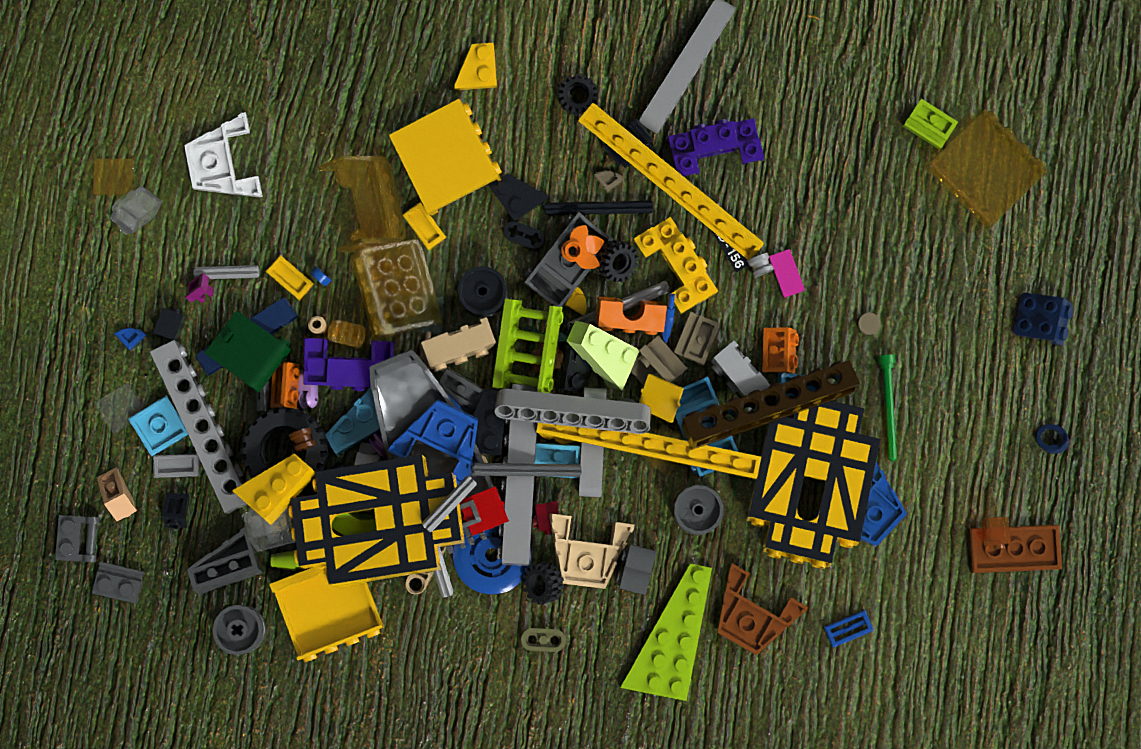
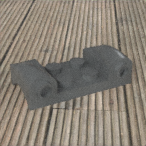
M577 212L574 216L571 213L562 223L565 227L561 235L534 268L529 266L522 275L525 278L523 283L552 306L562 307L590 271V269L579 267L576 262L565 260L562 256L561 248L570 239L571 232L576 227L586 225L588 236L592 235L603 239V245L608 246L606 242L613 241V238L595 227L580 212ZM570 247L568 249L569 254L574 255L576 253V249L574 247Z

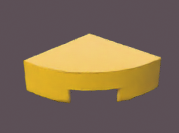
M577 287L568 298L565 306L584 316L587 309V301L582 290Z

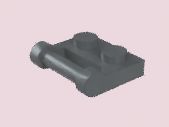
M59 515L55 560L96 562L94 553L96 527L99 524V517ZM84 523L88 524L85 555H80L82 525Z

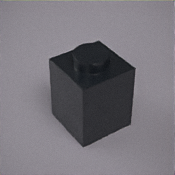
M170 306L169 310L162 308L153 333L178 342L187 317L182 315V310Z

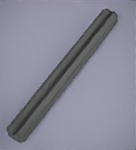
M474 463L471 468L472 475L578 477L581 476L582 472L580 464Z

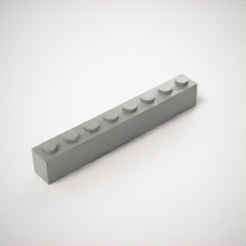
M512 384V389L537 392L538 388ZM506 419V425L510 426L509 434H505L504 447L508 448V456H504L503 463L535 464L537 423ZM507 476V479L502 478V492H506V498L503 501L505 505L503 507L509 519V522L499 526V537H503V546L498 545V559H502V565L529 566L534 476Z

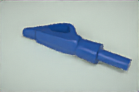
M675 294L669 295L664 332H662L664 343L668 342L674 323Z

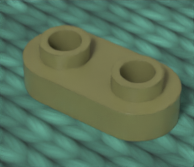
M529 628L523 632L521 643L529 651L558 652L564 648L566 637L558 629ZM530 635L536 636V643H529L528 637ZM553 636L559 638V643L556 645L550 642Z

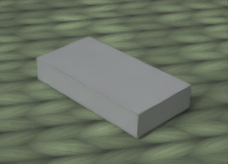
M198 454L153 455L154 478L200 476Z

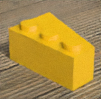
M293 454L232 491L272 525L291 504V499L296 498L315 477V472L296 454Z

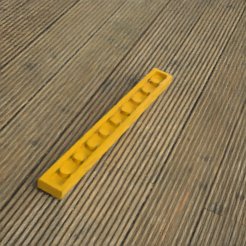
M592 103L578 121L747 260L751 259L763 246V241L596 104Z
M538 423L536 433L753 479H757L761 462L760 456L708 445L692 450L688 441L650 433L636 434Z

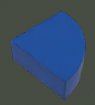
M134 328L121 329L114 333L129 350H132L147 336L142 331Z

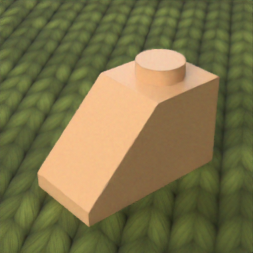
M117 467L97 477L104 505L116 521L128 517L137 511L133 497Z

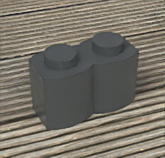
M629 545V549L624 548L621 561L625 562L624 569L618 571L616 583H619V589L646 595L657 551Z

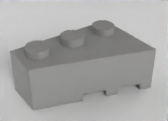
M732 341L711 361L713 364L711 369L718 377L723 376L728 381L726 386L733 394L737 392L741 397H745L754 390L762 391L770 386L763 375L751 365V360L747 356L744 357L736 348L738 344L735 341Z

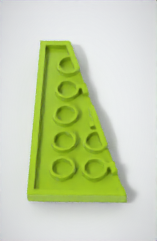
M689 564L620 688L687 701L712 568Z

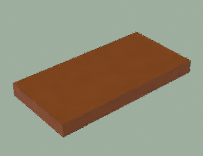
M1059 525L969 528L971 573L1062 569Z

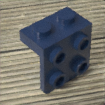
M1023 293L1020 298L1013 333L1016 336L1047 340L1055 346L1063 347L1064 341L1068 337V321L1073 315L1072 303L1062 297Z

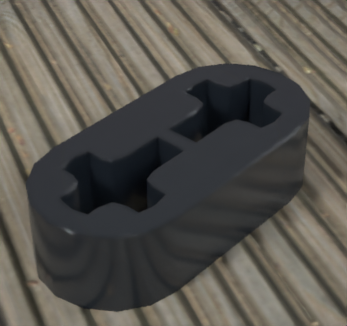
M515 221L509 222L504 228L505 238L514 244L530 250H539L544 245V235L535 228ZM515 226L517 231L522 233L523 236L515 235L514 238L510 237L508 230L513 229ZM535 234L538 235L540 243L536 242L535 245H531V240L525 238L526 235L533 237Z

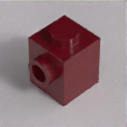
M557 501L535 505L536 514L532 515L534 528L539 527V532L544 531V535L552 534L549 515L550 513L559 514Z

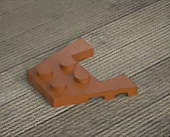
M732 563L729 569L717 633L757 655L799 616L806 612L808 607L790 597L779 617L739 595L750 573Z

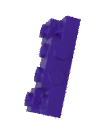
M754 118L739 122H728L727 119L716 121L715 125L711 126L699 124L693 126L690 132L668 136L675 169L682 176L700 173L697 159L738 150L742 165L755 161H764L762 145L758 137Z
M304 338L303 384L330 386L332 390H343V386H349L355 391H365V387H371L369 367L394 357V342L371 341L370 358L327 356V339Z

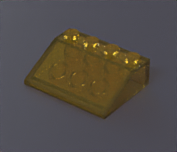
M419 238L360 249L350 256L374 341L443 323Z

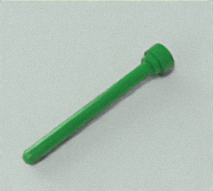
M895 354L878 355V365H880V369H883L888 459L895 461L897 459L891 369L894 368L893 364H896Z

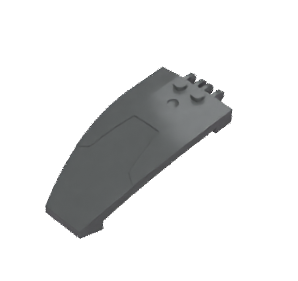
M413 350L369 367L371 391H373L377 418L388 460L401 458L388 452L389 446L437 399L455 407L440 383ZM419 440L415 441L408 455L409 457L422 454L426 457L428 476L451 473L458 462V459ZM475 443L472 464L484 463ZM471 471L470 477L477 484L465 498L494 487L490 476H474ZM474 500L461 504L460 511L463 530L469 544L473 545L474 538L468 526L482 520ZM471 506L475 519L466 522L463 520L464 514L462 509ZM485 531L479 533L482 540L487 539ZM465 543L459 544L462 549L466 547ZM446 546L448 553H453V546Z

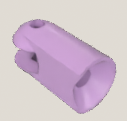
M300 371L298 404L304 409L308 406L314 408L318 403V385H304L303 371Z

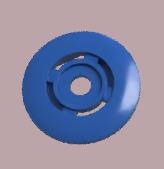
M499 526L486 530L487 539L482 540L479 534L474 535L473 545L469 544L463 530L466 547L462 549L459 544L454 545L453 562L457 574L467 586L484 594H500L513 589L523 580V574L526 573L525 570L529 568L531 563V548L529 566L502 565V559L489 562L485 557L486 551L490 548L498 551V545L503 546V540L492 537V533L499 534ZM477 564L481 570L492 573V577L479 574L473 568V565Z

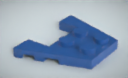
M437 399L389 446L388 452L401 458L408 457L416 440L432 446L458 459L452 472L456 476L458 485L466 476H470L478 418Z
M877 462L860 539L874 547H877L907 515ZM820 508L813 515L815 519L818 517Z

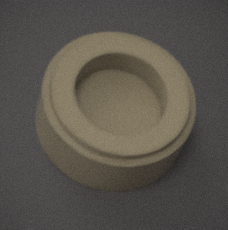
M865 313L858 320V329L864 335H873L880 329V319L874 313Z

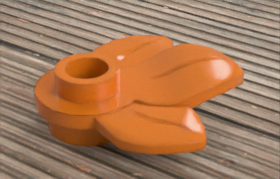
M586 225L576 227L571 232L570 239L561 248L562 256L569 262H576L583 269L597 268L600 264L594 254L601 249L604 240L597 236H588ZM570 247H574L576 249V253L574 255L569 254L568 249Z

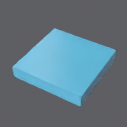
M167 395L128 418L151 457L188 435L177 410Z

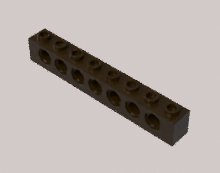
M850 360L845 362L837 361L828 368L814 369L808 375L802 377L801 375L794 376L788 382L782 384L780 382L774 383L768 389L762 391L754 390L745 397L731 398L725 404L711 405L705 411L699 413L697 411L691 412L683 418L682 428L691 449L694 450L856 393L859 389L860 381ZM827 379H834L837 383L831 384ZM807 386L815 387L816 391L808 390ZM792 393L796 398H788L786 394ZM771 400L775 405L769 406L765 401ZM750 407L755 412L748 413L744 410V408ZM731 415L734 419L726 420L723 416ZM710 422L713 427L706 428L702 423Z

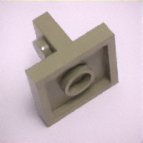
M657 336L648 345H644L639 350L631 373L644 387L648 374L672 383L687 370V367L663 340Z

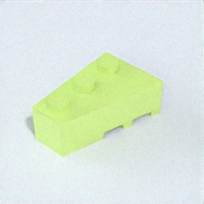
M575 320L567 342L583 360L590 364L592 370L599 374L607 387L622 391L637 358L639 349L591 324Z

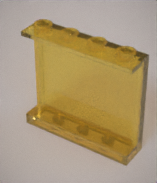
M985 109L926 168L989 229L1048 170L1041 159H1035L1029 153L1030 149L1023 142L1019 143L1014 138L1015 135L1011 129L1003 127L998 122L999 118L992 111L988 112Z

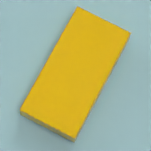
M421 202L402 214L428 251L446 239L444 233L427 213Z
M281 255L266 270L272 278L299 301L314 285L313 282Z

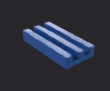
M866 610L823 627L832 648L874 631ZM861 616H863L864 620L854 623L833 633H831L830 629L840 626ZM862 625H867V628L840 640H834V637Z

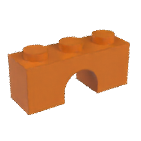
M598 296L595 323L601 330L613 331L614 328H619L626 333H635V330H643L645 334L657 335V332H664L667 310L664 302L641 300L639 312L634 316H625L622 312L623 301L620 298Z

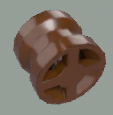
M310 427L289 434L290 440L294 442V452H300L316 445L315 440L310 436Z

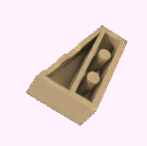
M487 317L480 319V323L471 326L465 325L460 327L461 329L450 333L446 332L421 342L419 348L427 368L438 372L446 369L447 364L455 362V365L467 362V357L475 355L476 358L489 354L488 350L493 347L496 341Z

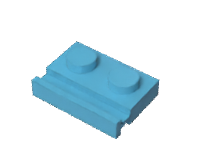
M536 442L535 464H580L581 445Z

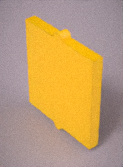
M648 374L645 386L641 389L642 395L639 403L649 406L651 414L672 423L677 409L681 406L679 402L684 388Z

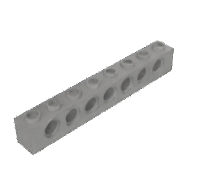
M173 340L150 351L224 513H231L247 505L234 492L229 493L226 489V484L230 480H234L237 487L244 484L241 479L244 474L240 465L234 464L232 459L234 452L230 444H225L222 438L225 436V433L220 423L216 425L213 416L216 414L210 403L207 404L204 399L206 392L202 384H197L194 378L197 376L192 363L189 365L185 357L188 354L184 345H179L178 342ZM178 360L180 368L178 371L172 372L170 368L171 363ZM188 380L190 383L189 389L181 392V382ZM193 400L199 402V408L195 412L189 410V404ZM202 420L208 422V429L204 432H200L198 429V424ZM216 440L218 443L217 449L214 452H209L207 448L208 443ZM221 460H225L227 463V469L224 472L217 470V464Z

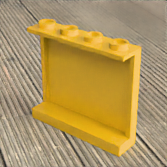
M460 99L389 135L427 213L431 216L438 213V209L494 180H501L499 174L502 171L497 161L492 162L489 156L492 151L487 141L482 142L479 136L482 134V131L477 122H472L470 115L473 113L468 103L463 104Z
M312 567L269 584L272 593H275L298 655L296 657L297 660L311 661L317 658L316 653L325 651V654H329L338 650L337 645L346 643V646H350L360 642L358 637L367 635L368 638L381 634L379 629L384 628L367 582L333 587L325 581L324 569L318 570Z

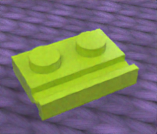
M921 98L903 127L940 150L958 124V121Z

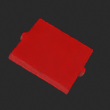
M496 486L467 497L459 503L461 505L471 500L475 502L482 521L468 526L472 536L509 522L503 507L505 503L501 501ZM471 506L462 509L464 521L468 522L475 519Z

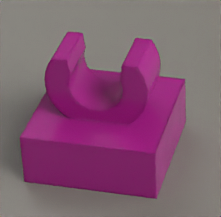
M201 273L187 284L185 298L191 303L196 299L204 303L206 298L204 293L212 297L214 289L208 285L209 277Z

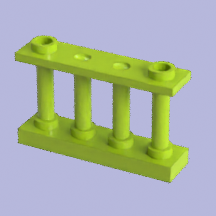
M505 299L492 387L510 388L511 383L538 387L537 392L550 393L554 385L552 375L559 328L563 322V307L549 306V312L523 308L522 300ZM527 317L547 321L546 333L541 334L520 330L518 328L519 319ZM523 339L544 343L542 356L516 352V340ZM519 361L541 365L539 378L513 374V362Z

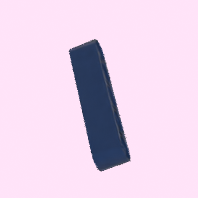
M285 297L250 320L273 335L297 319L298 314ZM207 347L199 352L195 358L206 375L209 376L223 368V366L204 354L208 349Z

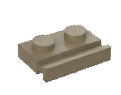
M690 312L674 354L704 365L720 323Z

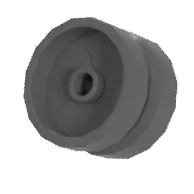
M695 485L686 488L677 496L673 504V516L676 524L682 531L691 535H703L713 531L720 524L724 506L720 496L713 489L707 486ZM696 506H701L703 509L699 515L694 512Z
M247 605L227 607L219 613L213 625L215 642L220 649L233 655L251 653L259 648L265 639L267 631L266 622L262 614L252 606ZM238 626H243V634L237 632Z

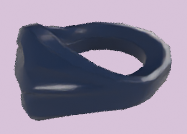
M1047 424L1037 431V444L1047 453H1061L1068 448V434L1062 427ZM1048 429L1055 430L1061 436V441L1058 445H1046L1041 440L1042 433Z

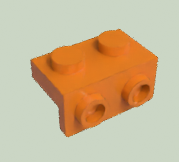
M284 362L272 375L270 408L279 409V407L297 409L300 379L299 364Z

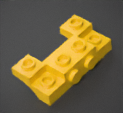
M671 217L633 239L645 258L660 250V253L682 286L671 293L675 294L674 303L679 309L680 314L718 292L706 273L707 270L705 268L707 264L701 255H696L693 250L696 248L689 237L685 238L681 234Z

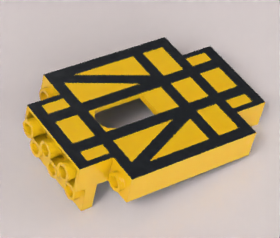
M830 401L793 414L792 418L785 417L768 423L747 521H751V525L757 527L768 525L767 535L763 542V552H767L769 557L780 559L781 556L790 558V561L803 564V561L812 563V566L815 568L825 569V567H830L832 564L836 542H840V546L846 548H853V546H857L860 543L881 441L879 438L859 434L864 408ZM804 476L826 481L818 517L812 521L803 520L797 513Z
M422 454L315 472L316 478L313 479V488L317 494L292 498V505H289V515L294 521L291 534L297 546V550H294L296 564L299 563V567L304 569L312 567L318 570L324 569V579L333 587L441 570L438 547L465 543L460 504L432 532H429L422 525V522L457 487L456 476L452 472L428 476L426 457ZM374 509L377 531L338 536L333 532L332 521L337 515Z

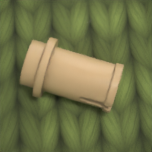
M314 316L308 322L310 331L315 334H323L327 329L325 320L320 316ZM321 323V326L316 329V324Z

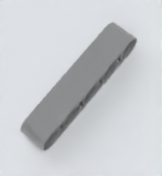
M584 387V397L606 400L607 389ZM581 443L580 465L582 472L579 483V496L601 497L604 447Z

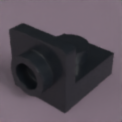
M166 493L162 512L165 527L174 530L187 528L186 515L190 500L189 494Z

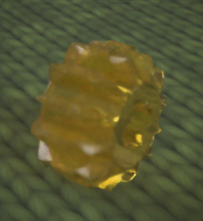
M333 320L328 329V339L331 342L359 348L365 340L366 329L358 324Z

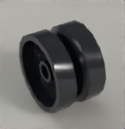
M485 266L472 268L464 274L459 282L458 294L460 302L466 312L472 316L490 318L500 313L504 308L505 299L508 297L506 282L501 274L493 268ZM482 289L483 291H485L487 289V293L485 295H480L479 290Z

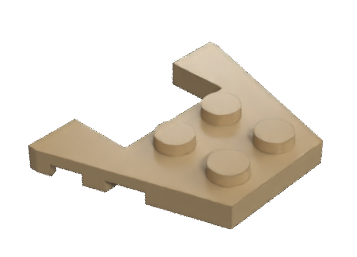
M550 513L549 518L558 570L561 571L559 576L564 578V581L561 583L605 589L617 565L616 561L621 551L624 550L627 544L626 540L630 532L632 533L635 525L613 521L609 545L569 540L572 516Z

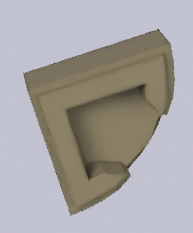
M600 171L594 174L595 179L606 193L624 181L623 176L612 171Z

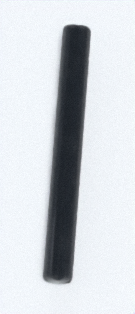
M653 201L545 203L544 212L545 215H569L570 213L575 215L577 212H580L582 215L652 213Z

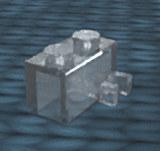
M141 186L135 191L131 190L124 199H118L114 203L110 220L121 227L120 231L125 235L133 234L155 218L162 201Z

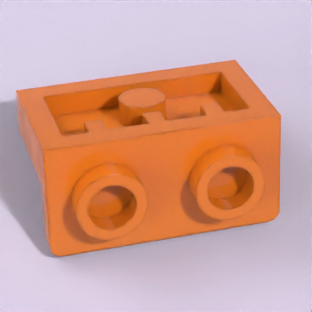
M789 327L764 328L762 372L795 374V368L798 366L796 346L799 343V337L795 329Z

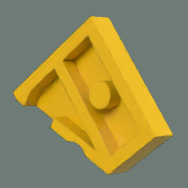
M494 43L471 45L454 85L455 90L497 87Z

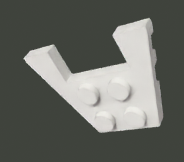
M246 112L239 114L238 117L229 122L223 123L212 132H207L184 145L192 188L194 190L263 197L258 176L240 180L235 178L228 138L250 133Z

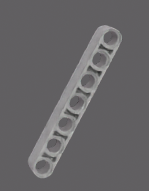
M724 0L713 1L642 114L639 122L656 134L659 133L732 17L736 7Z
M501 389L497 392L495 414L502 419L636 434L646 433L650 429L651 409L649 406L641 403Z

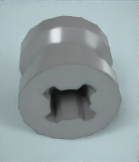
M768 253L758 255L747 261L748 265L753 269L752 275L754 278L774 270L773 265L768 261Z

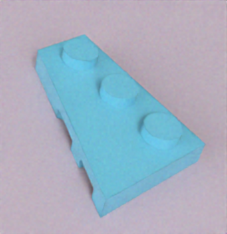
M371 387L368 388V391L361 399L359 398L354 403L350 411L345 416L343 415L326 433L325 436L336 455L373 436L374 433L380 432Z

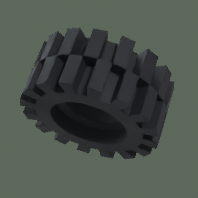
M574 74L573 77L571 75L568 76L567 80H563L562 85L559 87V103L568 114L571 115L572 113L574 116L583 115L592 103L596 104L598 100L596 84L592 82L590 77L586 78V75L583 74L582 76H578V74ZM577 87L584 89L587 93L585 101L581 103L573 102L570 99L572 89Z
M621 240L606 242L608 246L603 245L601 247L603 251H598L597 253L600 258H597L600 264L597 267L600 270L599 273L617 283L619 281L625 282V278L629 280L631 278L629 274H635L636 271L633 268H638L639 265L635 262L639 260V257L636 256L638 254L634 247ZM621 253L622 261L617 268L613 269V261Z
M545 561L531 565L529 568H526V573L523 574V578L526 579L522 581V585H526V588L523 590L529 593L527 595L528 599L532 598L531 602L538 605L558 600L559 596L563 593L561 589H564V585L561 582L564 581V578H560L561 571H556L557 566L552 565V562ZM541 576L545 581V589L541 584Z

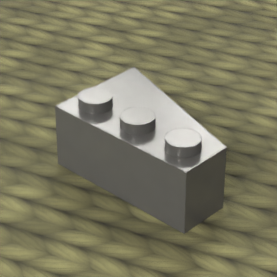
M242 528L239 533L231 539H227L215 551L208 553L187 569L194 592L200 595L263 573L252 534L248 528Z

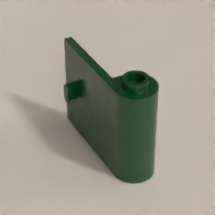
M236 310L204 354L259 393L290 353L291 349L288 347L290 343L281 336L278 339Z

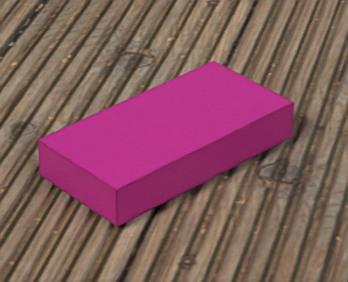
M790 249L769 256V261L774 267L773 271L783 298L805 291Z

